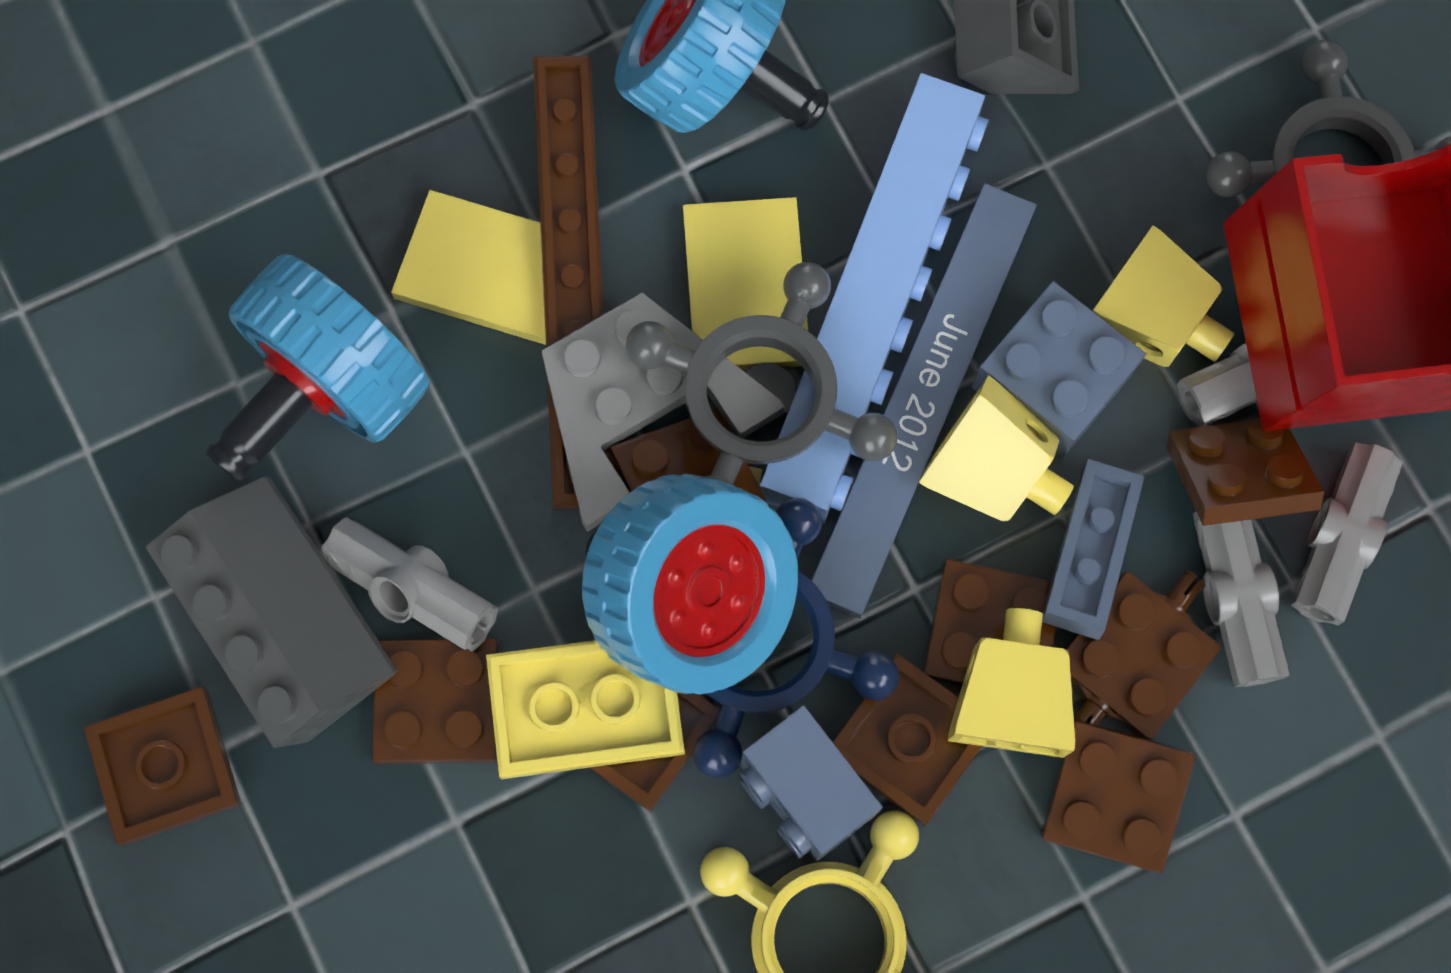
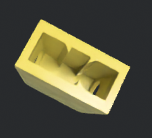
M1152 226L1092 311L1147 353L1144 359L1163 367L1170 366L1185 343L1215 362L1235 334L1206 315L1223 290L1220 283L1155 226Z
M989 375L929 460L919 481L926 488L1000 521H1009L1025 498L1030 499L1051 514L1056 515L1074 488L1073 484L1048 469V466L1054 459L1060 441L1056 434Z
M1009 608L1006 610L1003 640L981 638L974 646L948 732V741L1064 758L1074 751L1075 730L1068 650L1063 648L1040 645L1043 613L1031 609Z

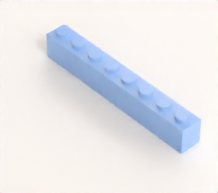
M923 73L919 76L817 338L827 351L835 369L837 378L835 408L859 418L867 413L871 402L879 405L883 403L894 373L883 368L890 350L899 353L903 350L913 320L903 317L910 298L919 302L922 300L932 273L931 268L923 266L929 248L940 251L951 222V218L942 215L948 198L959 201L970 172V168L961 166L967 149L978 151L989 119L979 116L985 99L983 94ZM804 371L778 439L797 430L805 422L812 410L814 393L806 371ZM824 431L821 437L801 454L785 461L768 464L760 484V489L767 503L777 507L792 498L809 500L818 508L822 524H825L830 508L842 511L853 481L852 477L844 475V471L850 455H857L852 450L849 440Z

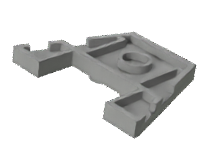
M643 293L542 350V359L576 493L582 524L587 532L600 525L615 505L630 493L603 451L686 403L685 381L687 373L665 364L656 369H644L634 364L626 351V338L629 332L641 322L655 321L664 325L670 331L673 342L696 351L703 339ZM725 358L710 377L707 394L736 436L744 438L783 415L785 406L781 400L729 359Z

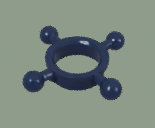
M792 498L783 502L776 510V513L789 531L798 560L802 546L811 543L818 536L822 526V518L818 508L812 502L803 498ZM798 571L796 600L805 609L813 628V644L809 658L802 670L792 680L780 687L765 691H750L733 685L723 690L708 693L709 696L722 705L714 728L704 732L697 739L694 745L693 756L699 770L709 777L723 778L732 774L739 767L743 751L737 734L745 712L768 713L792 706L806 697L819 684L825 673L851 681L855 692L862 698L871 701H879L889 697L898 686L899 670L894 660L888 655L873 651L867 652L860 657H855L834 649L835 630L828 603L818 587L800 571Z

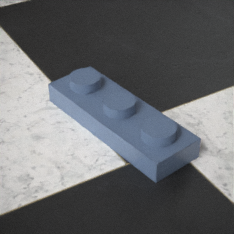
M1087 459L1081 472L1044 607L1042 622L1100 640L1106 629L1145 476Z

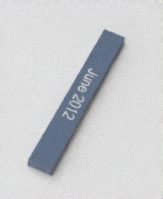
M984 183L885 410L884 416L893 422L897 430L896 447L885 459L863 461L811 580L822 592L829 606L861 619L1037 204Z

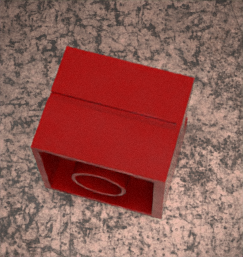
M1451 144L1416 158L1375 166L1346 164L1341 154L1292 158L1223 222L1263 432L1451 410Z

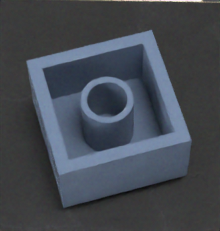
M1053 281L980 366L971 388L977 392L988 375L995 379L1056 434L1060 441L1055 455L1063 459L1133 375L1147 353Z
M804 705L743 751L741 767L744 771L740 773L742 776L739 780L760 809H763L770 803L782 819L777 831L798 859L808 853L814 863H817L872 820L883 808Z

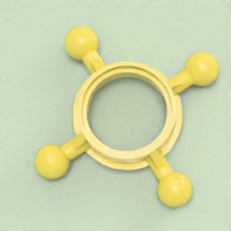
M892 810L882 813L875 819L870 830V839L873 847L860 868L838 862L812 863L789 872L770 887L749 873L748 862L741 852L731 847H718L704 857L700 868L701 880L704 886L717 896L728 897L737 894L758 908L751 933L752 955L758 973H784L777 960L774 946V933L778 917L786 903L793 896L806 888L821 884H835L850 888L862 895L872 905L879 916L884 932V952L876 973H901L907 946L905 924L896 901L880 881L893 860L908 857L917 847L919 830L911 816L902 811Z

